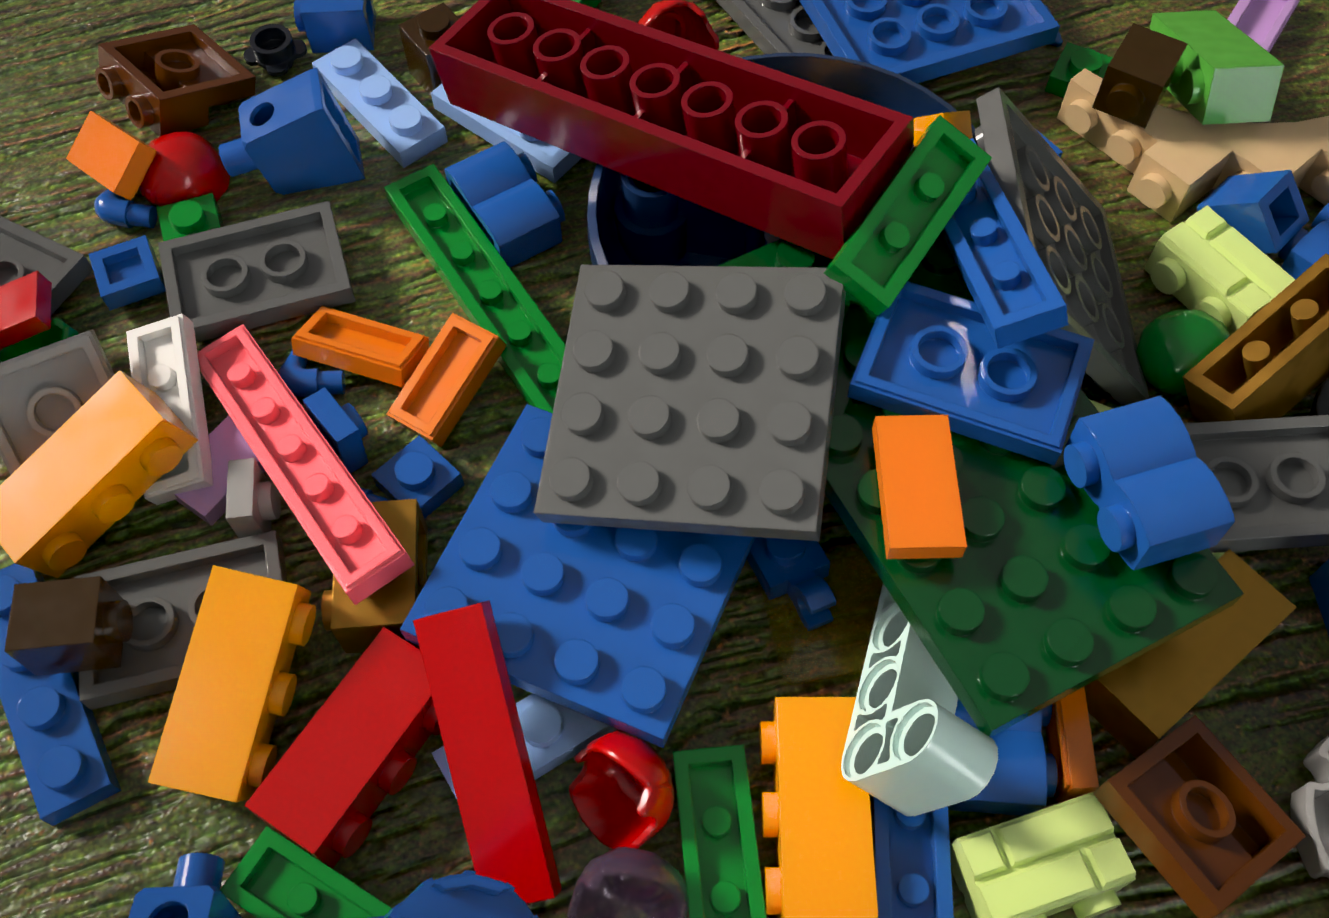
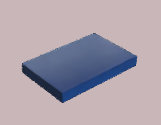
M907 281L891 306L876 317L852 377L847 397L900 415H948L950 431L1055 466L1063 449L1095 339L1058 328L997 349L975 302Z

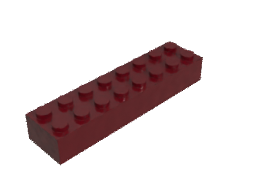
M478 0L429 47L450 104L830 259L835 258L914 147V117L572 0Z

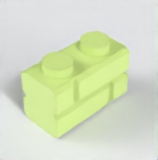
M1208 205L1190 216L1185 223L1182 221L1164 233L1155 245L1144 267L1158 290L1165 294H1172L1189 310L1204 311L1223 322L1230 335L1295 280L1234 227H1231Z
M1093 792L957 838L950 846L951 871L959 890L965 897V904L971 918H1047V916L1069 908H1073L1077 918H1091L1122 905L1116 892L1136 880V871L1120 838L1115 837L1114 826L1104 806L1093 795Z

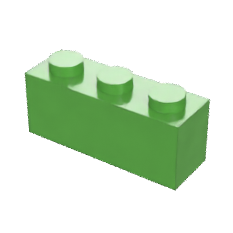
M1216 10L1152 13L1151 30L1188 43L1167 90L1202 125L1265 122L1271 120L1284 69L1283 63Z

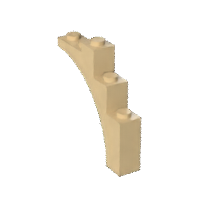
M1085 68L1071 78L1057 119L1134 175L1127 191L1170 223L1211 189L1215 190L1228 176L1291 170L1297 187L1325 206L1329 203V116L1299 122L1202 125L1192 114L1158 105L1144 129L1092 108L1103 78Z

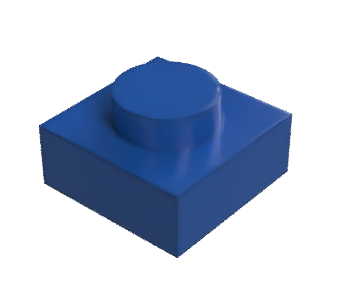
M146 235L88 254L100 296L110 311L166 292L164 279L154 249Z
M325 387L303 399L307 414L350 474L366 465L368 459L362 438L368 435V430L356 409L350 403L341 407Z
M420 435L371 474L376 486L390 500L417 499L424 519L464 486L461 473Z

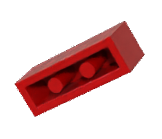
M383 627L244 805L265 824L331 869H333L341 857L348 858L359 849L371 830L372 819L370 817L387 794L395 795L405 786L417 764L415 755L431 734L439 735L441 733L420 649Z

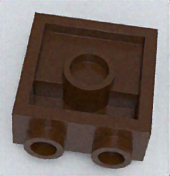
M195 24L98 44L99 67L95 71V80L100 93L107 100L119 99L126 106L127 114L135 127L139 129L149 127L159 137L173 132H185L209 125L210 106L226 105L234 100L255 95L256 76Z
M1196 715L1109 778L1093 792V795L1198 918H1214L1222 913L1306 837L1300 828Z

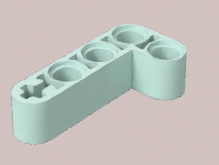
M883 583L842 755L841 772L843 778L903 815L917 816L969 800L978 795L987 786L995 772L998 762V747L992 738L955 715L958 701L957 695Z

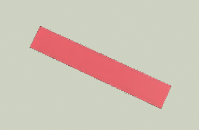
M244 324L197 352L199 368L204 378L354 605H357L415 565Z

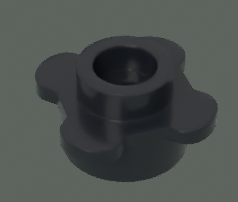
M268 24L259 27L252 33L249 40L251 48L245 50L244 59L249 66L258 65L266 69L270 76L278 77L285 75L289 71L296 58L306 55L307 47L303 40H293L291 32L285 26Z

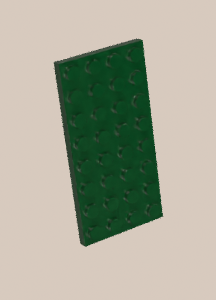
M940 233L908 281L975 302ZM779 239L718 266L827 268L833 259L784 239ZM846 291L825 495L982 733L989 737L1000 733L1233 606L1244 595L1243 591L1209 549L1133 571L1118 552H1113L1106 546L1097 524L1099 506L1092 501L1084 488H1078L1072 483L1064 465L1065 445L1078 419L1100 413L1081 389L1062 452L1055 466L950 431L967 548L963 557L886 559L872 427L875 416H899L900 414L847 397L852 377L877 315Z

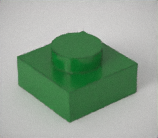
M1067 42L1049 76L1045 92L1064 98L1071 78L1085 68L1104 78L1107 67L1113 57Z
M213 193L157 207L163 241L224 227L220 207Z

